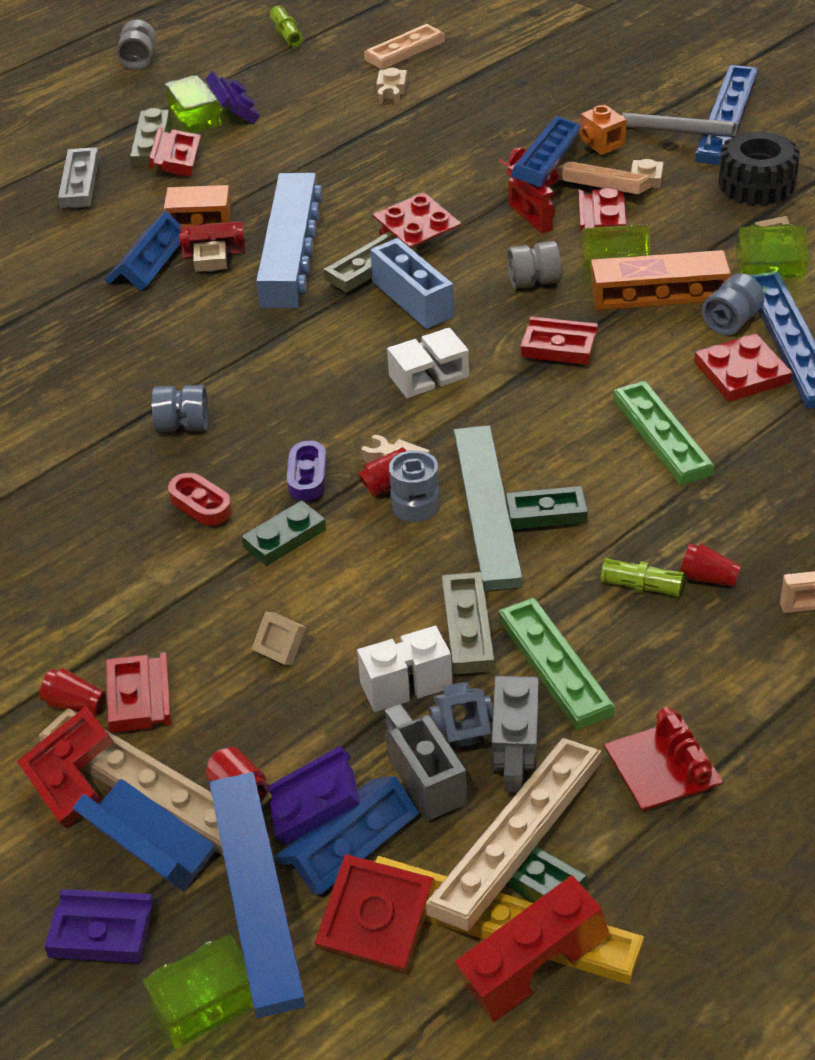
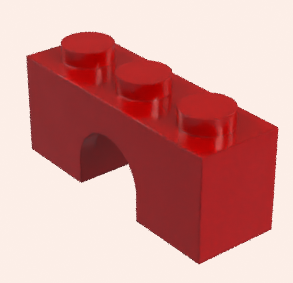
M571 875L454 962L465 987L494 1023L533 994L530 988V981L536 970L543 963L556 955L563 954L572 964L610 936L602 908L578 880Z

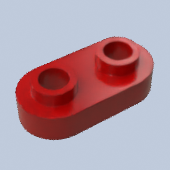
M183 473L172 478L168 484L171 503L201 524L216 526L230 518L232 514L230 496L202 476L195 473Z

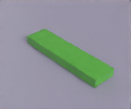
M646 381L613 390L614 402L680 486L714 475V464Z
M535 598L498 611L499 622L576 730L614 716V704Z

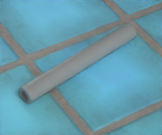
M625 112L621 115L627 119L626 128L732 137L737 132L736 122Z

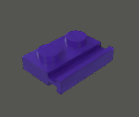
M211 71L205 80L221 106L225 108L228 105L231 112L254 125L260 115L254 107L255 101L245 93L247 89L237 80L233 79L230 82L223 77L219 79L216 73Z
M341 746L268 786V792L272 794L270 807L275 837L285 845L360 804L354 772L348 762L351 760L350 754Z
M60 890L59 906L55 908L44 946L48 958L141 963L150 927L149 918L155 906L152 894Z

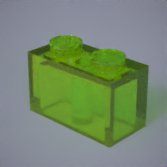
M198 75L165 83L169 109L188 133L221 125L219 113H222V106L216 96L212 94L207 83L204 84Z
M649 224L583 228L580 233L581 267L591 266V260L651 256Z
M785 224L779 227H762L760 225L739 227L736 241L738 274L754 275L778 271L782 278L804 277L809 263L806 226Z
M230 933L216 941H209L201 945L194 953L173 964L161 966L152 975L142 980L149 1007L175 1050L254 1007L244 955Z

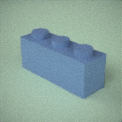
M399 238L370 249L372 282L427 329L454 317L453 283Z

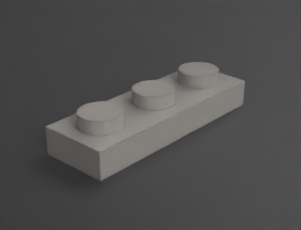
M97 148L68 149L58 195L60 208L80 209L91 205L99 162Z

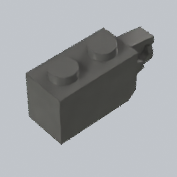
M495 676L492 771H504V792H518L523 786V772H535L537 770L538 677Z
M401 704L386 709L385 716L387 719L385 724L388 731L385 734V741L388 746L389 761L426 820L429 821L467 805L466 770L430 715L412 720Z

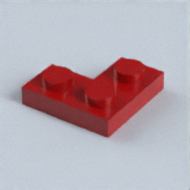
M86 706L17 760V763L53 815L65 828L81 817L72 807L83 793L96 803L101 800L80 769L114 742L95 715Z

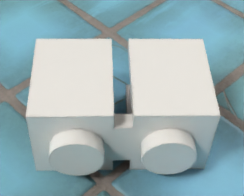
M450 327L422 336L421 343L413 339L387 348L389 376L406 398L435 389V383L424 371L426 369L441 387L469 377L468 349Z
M436 626L401 636V643L395 644L394 640L390 639L357 649L360 683L374 712L410 701L408 675L410 674L414 676V691L417 699L444 691V686L452 684L451 653Z

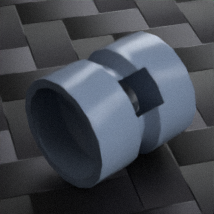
M735 274L731 276L703 303L702 315L705 322L712 330L719 334L732 335L736 333L763 306L765 299L763 289L749 275Z
M184 385L181 391H178L175 386L154 387L152 392V417L155 431L157 433L177 432L180 426H183L187 432L207 431L209 407L206 386Z
M420 450L401 452L393 457L389 463L391 507L394 514L408 522H421L430 519L436 515L440 506L437 460L431 454Z

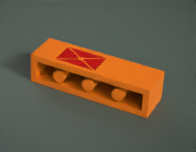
M723 250L591 260L590 288L596 310L703 303L730 278L731 273Z

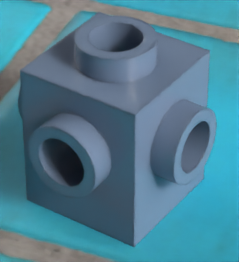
M469 682L444 686V694L434 696L435 706L429 707L430 717L445 740L454 742V747L479 743V736L492 734L489 722L493 721V707L490 697L484 696L483 690L477 688L470 689ZM457 705H462L466 712L464 718L460 721H455L452 714V709Z

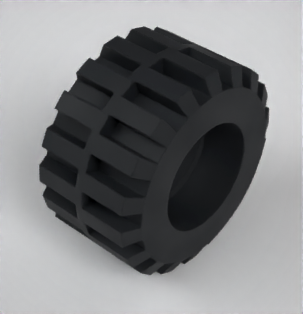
M744 132L743 134L732 136V139H727L721 148L718 178L720 190L725 192V195L729 198H734L735 201L751 205H768V203H778L780 200H786L795 191L800 158L799 148L796 147L793 141L787 140V137L772 132Z

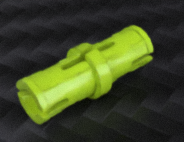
M281 6L273 7L270 11V18L275 23L277 33L284 37L288 46L298 47L303 41V36L297 29L296 21L293 17L288 16L284 7L282 9Z
M610 558L604 559L601 583L634 588L636 593L644 594V591H650L680 597L683 588L684 572L651 567L649 562L643 561L640 564Z

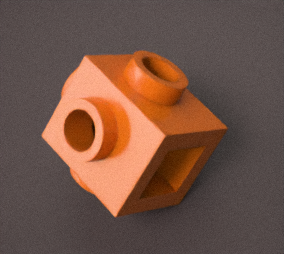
M605 104L596 106L589 111L581 113L580 140L601 155L623 147L626 143L627 119Z

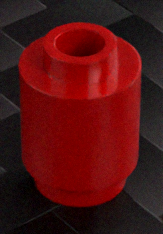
M237 747L220 749L210 757L205 771V777L208 781L254 772L260 803L268 793L265 775Z

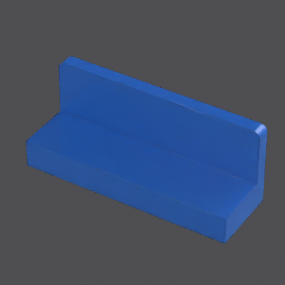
M165 211L144 230L104 280L110 284L122 273L140 291L143 290L179 246V233H181L180 227L182 226Z
M396 776L376 778L367 782L357 790L360 800L359 805L297 838L275 856L280 865L293 864L313 895L322 894L335 883L345 854L364 859L419 814V811Z
M120 779L100 805L83 793L72 807L92 825L183 892H185L216 850V846L123 779Z

